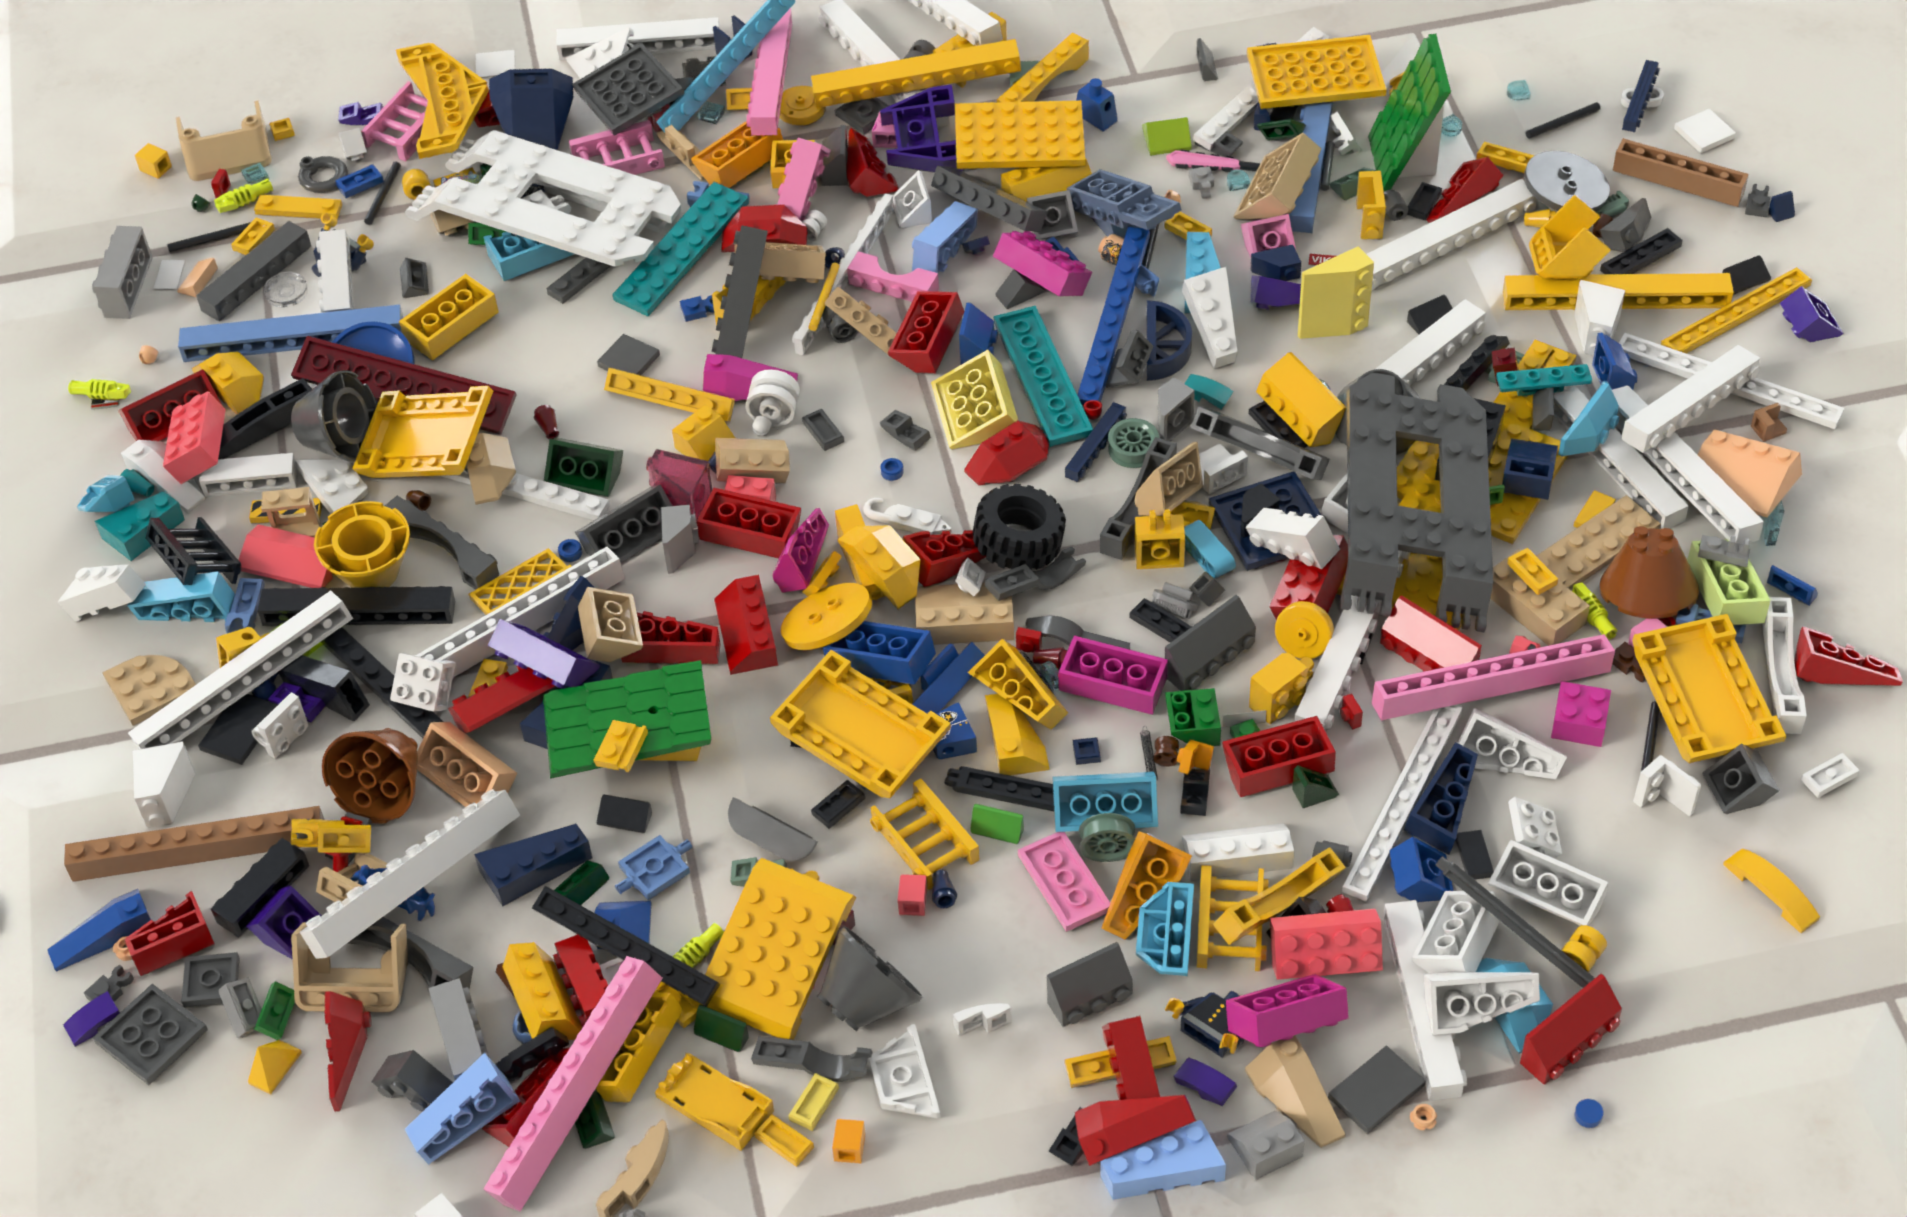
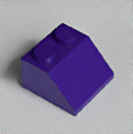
M1799 287L1780 302L1784 309L1783 316L1788 322L1792 323L1793 327L1791 330L1799 339L1803 337L1809 342L1840 337L1844 334L1827 304L1804 287Z
M292 886L280 888L246 927L265 945L293 960L291 935L303 922H308L313 917L322 915Z

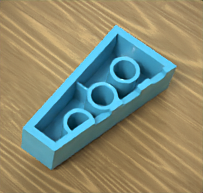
M504 232L502 236L492 238L491 235L484 236L487 254L503 281L574 255V253L509 232Z
M1187 232L1186 279L1220 269L1221 267L1209 232ZM1185 300L1184 313H1190V310Z
M219 571L196 574L192 585H183L177 577L146 581V585L136 599L128 603L127 606L138 620L169 621L170 617H175L181 621L188 622L191 621V618H204V622H214L215 619H225L226 621L227 615L231 611L235 593Z

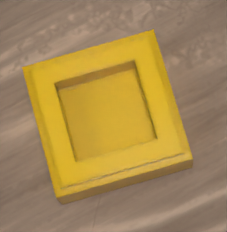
M289 118L269 123L275 141L295 136Z

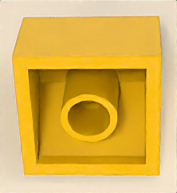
M706 405L672 429L675 449L705 471L710 468L707 462L716 451L715 438H735L723 418Z

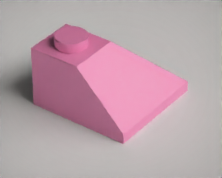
M1289 214L1241 224L1244 244L1250 257L1252 253L1293 245L1295 248Z

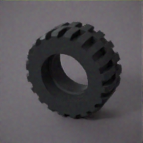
M1006 484L1002 485L1000 489L996 487L981 498V502L978 503L972 533L974 544L978 547V551L982 556L986 555V559L992 564L994 562L997 563L1000 568L1014 569L1026 564L1031 570L1032 568L1040 569L1045 564L1051 563L1060 552L1066 527V517L1059 503L1056 504L1057 501L1053 496L1046 495V491L1034 489V486L1031 485L1026 487L1021 486V484H1014L1013 486ZM1018 524L1030 528L1031 531H1020L1007 525Z

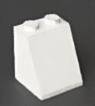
M1580 280L1574 316L1585 354L1594 356L1598 333H1604L1608 337L1614 338L1620 320L1625 290Z
M178 742L134 750V799L147 828L173 823L195 776V770L184 743Z

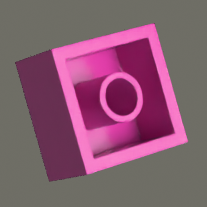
M1561 681L1551 738L1601 747L1611 690Z

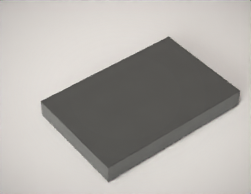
M1386 1045L1331 1090L1328 1098L1368 1134L1423 1088L1426 1080Z

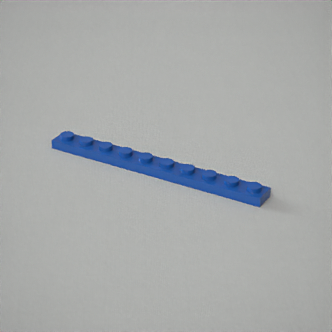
M1127 228L1077 396L1082 405L1090 400L1101 402L1150 237V231L1144 228Z

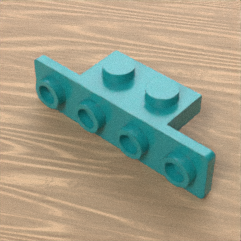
M1587 364L1498 372L1496 375L1500 392L1517 391L1518 396L1534 395L1539 389L1553 387L1554 393L1564 391V386L1592 383V376Z

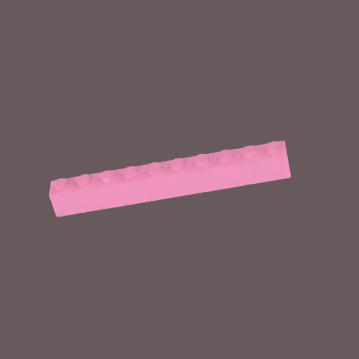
M791 8L759 42V47L757 48L756 69H754V80H752V91L750 92V103L748 104L749 114H747V127H751V135H777L792 32Z
M1605 634L1377 681L1374 684L1372 705L1379 718L1386 720L1561 683V681L1566 682L1608 673L1611 671L1615 650Z
M628 956L625 958L584 1027L578 1033L568 1053L564 1056L560 1066L549 1080L544 1092L535 1103L531 1113L520 1127L518 1134L506 1150L494 1173L490 1176L483 1190L502 1205L521 1212L661 982L662 977L645 961Z

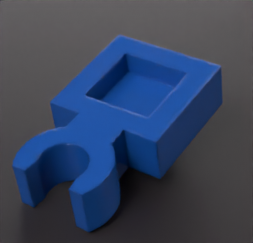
M712 295L702 300L701 296L679 301L685 322L707 317L706 312L714 313Z

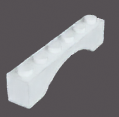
M1769 597L1771 601L1765 623H1762L1773 716L1777 715L1785 734H1801L1807 715L1804 695L1799 688L1795 671L1791 598Z

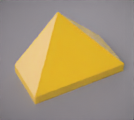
M1185 500L1170 511V515H1183L1184 526L1201 520L1211 531L1215 513L1214 507Z
M281 1040L258 1046L248 1083L271 1095L302 1051Z

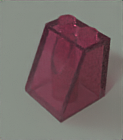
M656 449L646 464L650 477L649 485H661L672 506L690 505L691 514L696 515L697 521L713 490L708 461Z

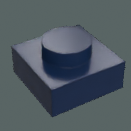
M988 236L963 243L962 246L964 252L972 251V254L984 251V246L989 245L990 242Z

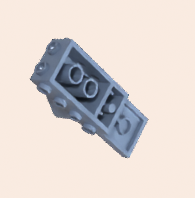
M1101 169L1067 188V190H1070L1074 211L1090 216L1107 237L1111 234H1116L1125 238L1128 227L1144 228L1145 230L1154 229L1157 224L1174 217V214L1182 210L1180 202L1154 194L1150 185Z

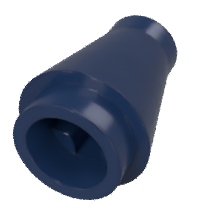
M937 870L933 874L932 901L939 908H949L955 904L957 892L949 878L948 872Z

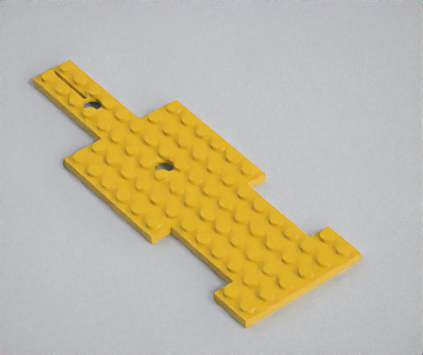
M1534 340L1518 366L1519 370L1574 365L1577 355ZM1517 391L1500 392L1493 403L1506 405L1503 425L1488 467L1489 487L1502 485L1511 438L1558 446L1552 477L1553 481L1568 457L1558 455L1561 441L1532 430L1533 395L1523 397L1518 396ZM1415 440L1397 466V498L1402 499L1398 506L1441 513L1440 481L1435 480L1439 444ZM1504 493L1502 503L1490 505L1491 536L1513 544L1541 499ZM1410 553L1409 558L1404 559L1402 562L1404 566L1401 576L1396 578L1392 597V609L1398 598L1402 595L1435 616L1443 579L1442 558ZM1345 575L1337 592L1339 595L1342 594ZM1446 611V623L1451 626L1453 612ZM1460 621V626H1459V628H1455V629L1458 630V631H1459V629L1461 628V621Z

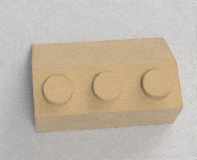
M715 438L717 481L727 482L728 475L772 478L774 483H786L790 472L789 450L784 440Z
M587 587L578 605L587 659L612 662L641 650L643 642L633 594Z

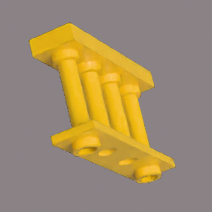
M920 778L913 782L914 794H912V798L885 814H882L875 805L870 807L872 817L870 823L876 832L880 831L911 868L913 875H926L927 889L931 890L933 888L932 874L960 857L962 859L965 858L970 865L980 860L979 846ZM917 806L919 808L922 807L926 811V815L899 831H896L889 823ZM931 823L937 824L941 830L913 848H910L903 840ZM945 840L951 841L954 844L955 849L926 866L918 858V856Z
M1201 865L1197 968H1207L1208 958H1213V956L1255 958V971H1260L1261 961H1266L1267 945H1262V925L1247 934L1256 936V947L1214 945V942H1208L1209 936H1214V933L1220 934L1213 925L1215 920H1209V915L1215 914V911L1225 912L1228 908L1238 903L1215 901V898H1210V892H1216V889L1256 891L1259 894L1268 889L1269 879H1264V869L1259 868L1258 881L1216 879V876H1211L1212 866Z

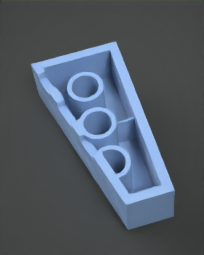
M955 201L939 217H936L929 226L925 227L924 231L916 236L912 242V248L914 249L912 271L921 268L935 273L939 271L944 272L948 267L946 262L949 257L954 258L960 244L965 243L975 230L978 209Z
M484 1053L405 1128V1131L416 1152L430 1164L520 1100L506 1076Z
M1202 1120L1101 1161V1179L1112 1200L1148 1194V1191L1163 1189V1191L1173 1190L1175 1186L1190 1184L1191 1187L1202 1185V1182L1225 1181L1226 1164Z

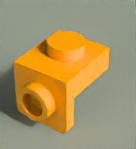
M1190 740L1184 748L1179 750L1177 762L1180 763L1178 772L1189 774L1193 767L1208 770L1211 765L1214 746Z

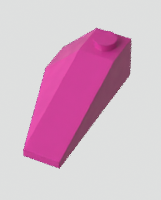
M707 354L704 366L703 391L733 398L735 401L745 399L747 401L752 378L758 372L778 370L789 374L796 381L798 380V373L731 355Z
M816 508L789 538L773 571V580L779 586L782 593L806 589L810 583L829 527L820 508Z

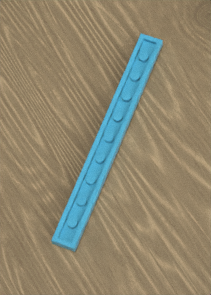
M767 0L684 91L685 94L678 97L656 121L665 133L664 128L670 125L679 131L796 1Z

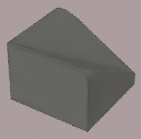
M1206 571L1189 588L1207 606H1211L1225 591Z

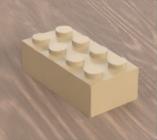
M1518 549L1493 567V588L1490 599L1548 646L1560 644L1587 623L1590 605L1560 581H1558L1555 587L1537 595L1507 564L1509 557L1521 551Z

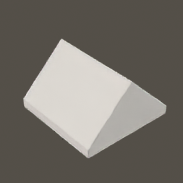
M918 170L893 195L894 211L901 228L932 223L931 200L922 172Z

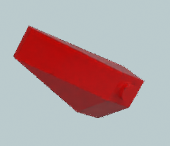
M850 128L847 156V179L850 189L856 194L861 193L866 197L896 192L899 188L894 176L891 173L887 174L884 168L886 165L876 156L877 151L868 138Z
M1489 157L1463 162L1450 178L1449 183L1451 186L1443 190L1441 195L1444 198L1435 204L1426 220L1428 223H1431L1470 204L1488 192H1492L1499 186V181L1504 175Z
M1186 1095L1099 1101L1075 1112L1078 1140L1089 1166L1098 1164L1104 1159L1196 1121Z

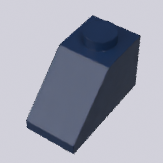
M1288 245L1252 253L1250 270L1252 273L1263 277L1289 281L1301 277L1302 262L1294 246Z

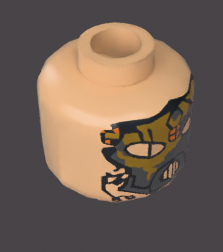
M1111 234L1108 237L1105 236L1098 249L1101 258L1116 266L1124 238L1116 234Z

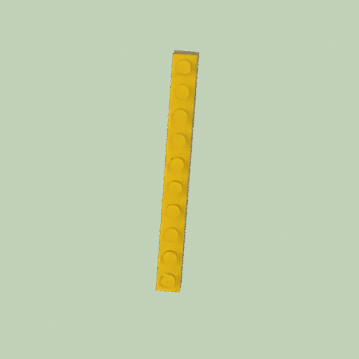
M1016 39L813 75L811 80L816 107L821 108L1021 71Z
M1730 273L1598 274L1580 279L1542 278L1540 275H1505L1503 285L1505 310H1575L1580 280L1625 290L1622 309L1722 308L1731 303L1734 293Z

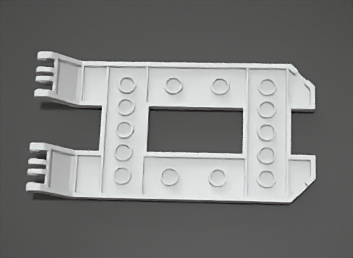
M493 130L475 141L466 139L462 143V147H459L452 155V158L445 163L448 170L456 173L476 162L491 165L490 170L478 184L453 177L436 188L426 186L422 194H419L412 202V206L407 208L405 215L410 219L418 221L436 210H441L616 267L624 265V261L634 259L635 262L644 261L652 251L654 241L639 237L638 235L652 217L672 223L681 211V204L668 185ZM538 180L609 204L596 221L592 222L521 199V197L532 183Z

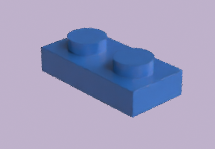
M374 164L335 180L338 189L345 198L384 182L381 173Z

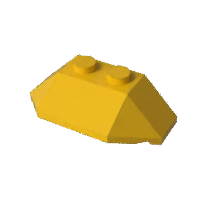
M240 352L217 353L192 368L194 373L202 369L204 370L216 395L237 415L260 400L264 376Z
M890 525L855 526L837 539L838 543L898 610L917 596L920 559Z

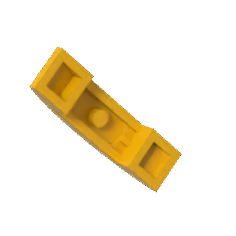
M1742 848L1724 861L1723 865L1741 881L1747 878L1783 910L1781 916L1800 933L1819 920L1818 912L1803 892L1784 873L1764 858Z

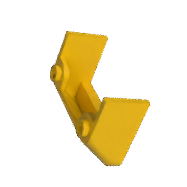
M1575 194L1534 234L1529 242L1535 271L1542 278H1586L1592 273L1593 268L1611 251L1608 246L1588 230L1600 218V215Z

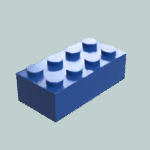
M863 621L858 628L846 637L823 647L825 656L830 650H833L851 661L852 668L869 678L913 685L916 684L936 654L931 632L928 630Z

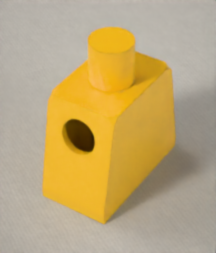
M246 627L216 637L219 667L221 668L269 633L259 636L252 627Z

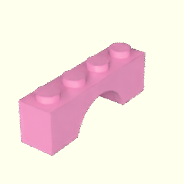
M859 251L847 268L848 283L850 285L911 302L917 291L937 292L939 290L938 273L917 268L903 275L890 274L880 268L877 256Z

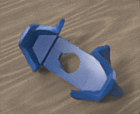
M363 865L359 871L352 875L351 880L354 882L358 880V884L364 886L367 884L366 879L377 872L382 873L387 868L372 869L368 865ZM423 887L399 904L398 907L407 910L408 914H412L417 910L418 920L421 921L427 911L431 917L434 916L435 905L433 898L435 894H430Z

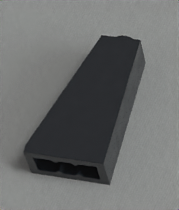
M301 655L278 671L283 682L301 687L304 694L322 699L326 705L325 707L351 721H355L370 705L350 670Z

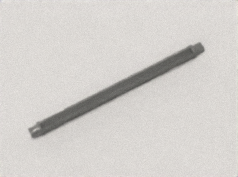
M1442 856L1435 864L1443 871L1442 874L1580 987L1584 988L1595 979L1454 862H1449Z

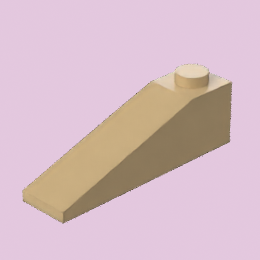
M1293 1035L1292 1039L1278 1040L1267 1046L1245 1067V1072L1256 1091L1263 1098L1267 1097L1274 1103L1279 1112L1285 1113L1297 1124V1127L1321 1148L1344 1138L1345 1133L1305 1050L1297 1037Z

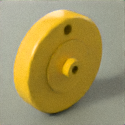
M794 86L783 91L779 118L792 125H808L819 120L824 115L826 107H816L813 87Z
M1305 601L1288 605L1279 614L1275 623V635L1279 645L1285 652L1292 654L1298 659L1306 656L1314 659L1321 656L1334 632L1333 622L1328 613L1320 606Z

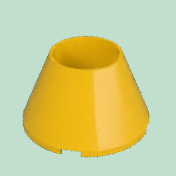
M357 502L346 505L328 516V521L322 528L319 527L314 538V549L320 563L351 588L390 587L395 582L410 541V529L407 520L396 508L385 507L381 502Z

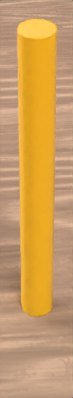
M832 263L808 326L811 331H816L826 306L825 301L830 295L840 268L838 263Z

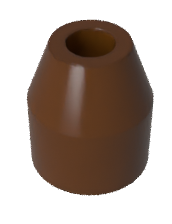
M1600 214V218L1593 224V235L1601 238L1600 230L1610 223L1613 218L1607 214Z
M411 490L406 495V500L411 501L421 511L427 510L431 504V496L423 491Z

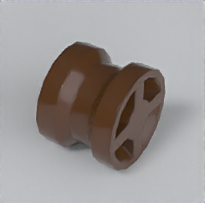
M1172 736L1157 738L1154 746L1156 750L1154 753L1155 763L1164 767L1177 764L1178 739Z

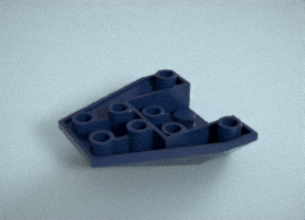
M548 68L509 69L490 78V101L503 132L507 135L558 150L574 99L573 77Z

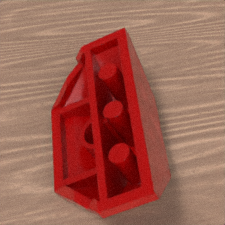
M785 204L744 206L724 228L721 251L735 252V244H733L735 232L740 231L742 225L768 231L766 242L807 245V227Z
M1016 421L983 441L965 467L964 472L978 485L1011 482L1047 459L1049 451L1048 439L1037 425Z

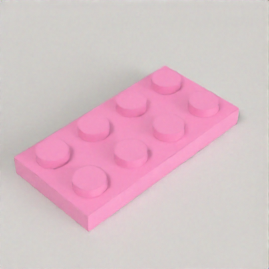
M1056 832L1018 849V857L1066 932L1107 914L1110 901L1065 832Z

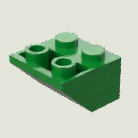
M1215 688L1165 692L1172 736L1185 743L1194 740L1212 746H1220L1221 724Z

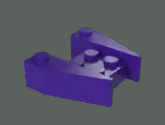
M952 84L930 87L880 110L881 126L894 125L897 149L886 150L887 164L889 166L935 172L937 166L954 167L957 169L956 140L940 142L936 118L955 116Z

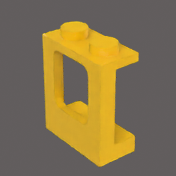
M1359 171L1356 206L1357 209H1363L1361 239H1383L1386 205L1381 171Z

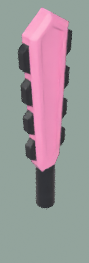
M1182 149L1175 150L1166 156V159L1172 166L1183 169L1187 167L1195 169L1210 166L1211 171H1257L1261 164L1240 161L1231 156L1220 157L1217 154L1206 155L1203 152L1192 153L1189 150Z

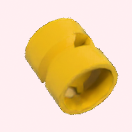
M1581 925L1577 927L1561 951L1589 973L1596 960L1599 959L1606 949L1607 941L1598 930L1587 925Z

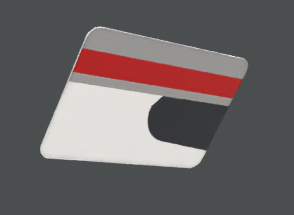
M92 399L91 410L118 407L119 400Z

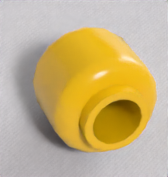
M420 169L409 170L402 177L403 191L412 200H415L419 194H422L426 186H431L428 175Z

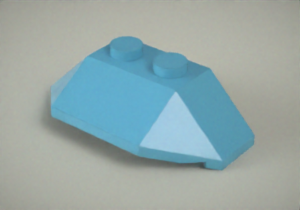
M1603 381L1577 419L1561 438L1558 455L1568 456L1595 451L1600 443H1605L1609 430L1615 429L1620 418L1617 416L1619 405L1607 381Z
M107 475L87 488V494L82 497L77 508L79 511L116 512L130 506V502L135 499L124 476Z
M1167 882L1160 891L1155 893L1139 909L1136 956L1160 974L1188 975L1194 884Z
M1491 958L1481 960L1476 972H1531L1524 962ZM1540 984V1001L1513 1012H1506L1494 1017L1519 1054L1523 1051L1525 1036L1549 1017L1553 1003Z

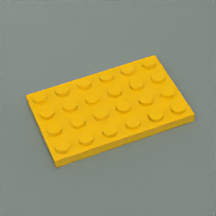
M1370 35L1247 47V57L1261 109L1386 96V86Z
M1081 100L955 103L957 169L1085 166Z

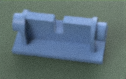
M1141 264L1135 286L1142 293H1147L1154 297L1160 278Z

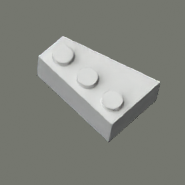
M129 564L82 568L77 572L75 580L57 603L76 622L81 620V616L90 613L92 616L98 614V609L104 607L113 609L133 602L146 583Z

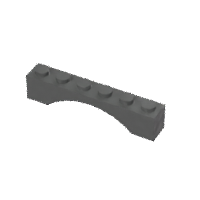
M1198 406L1190 426L1192 429L1256 453L1313 480H1322L1330 458L1207 407Z
M1158 437L1154 438L1146 452L1141 470L1127 500L1121 509L1108 519L1100 533L1101 554L1120 560L1123 559L1135 537V517L1146 516L1138 515V507L1135 505L1136 492L1156 468L1177 454V443Z
M397 495L385 505V507L391 509L396 508L403 514L410 529V538L433 542L448 551L459 565L463 582L476 590L499 576L498 562L494 556L484 553L476 544L464 540L458 532H452L443 522H437L426 511L416 508L411 501L404 500Z
M382 917L349 941L348 944L364 945L387 951L391 949V936L399 925ZM406 930L408 963L413 965L422 974L429 988L460 978L462 987L470 989L473 966Z

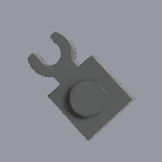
M1753 184L1752 191L1748 194L1745 214L1767 218L1771 198L1768 196L1769 186H1765V190L1760 191L1757 189V184Z
M118 965L113 969L112 976L107 978L102 975L84 992V995L89 1001H92L108 991L115 1002L123 994L121 987L129 985L134 978L130 972L120 977L125 971L121 965Z

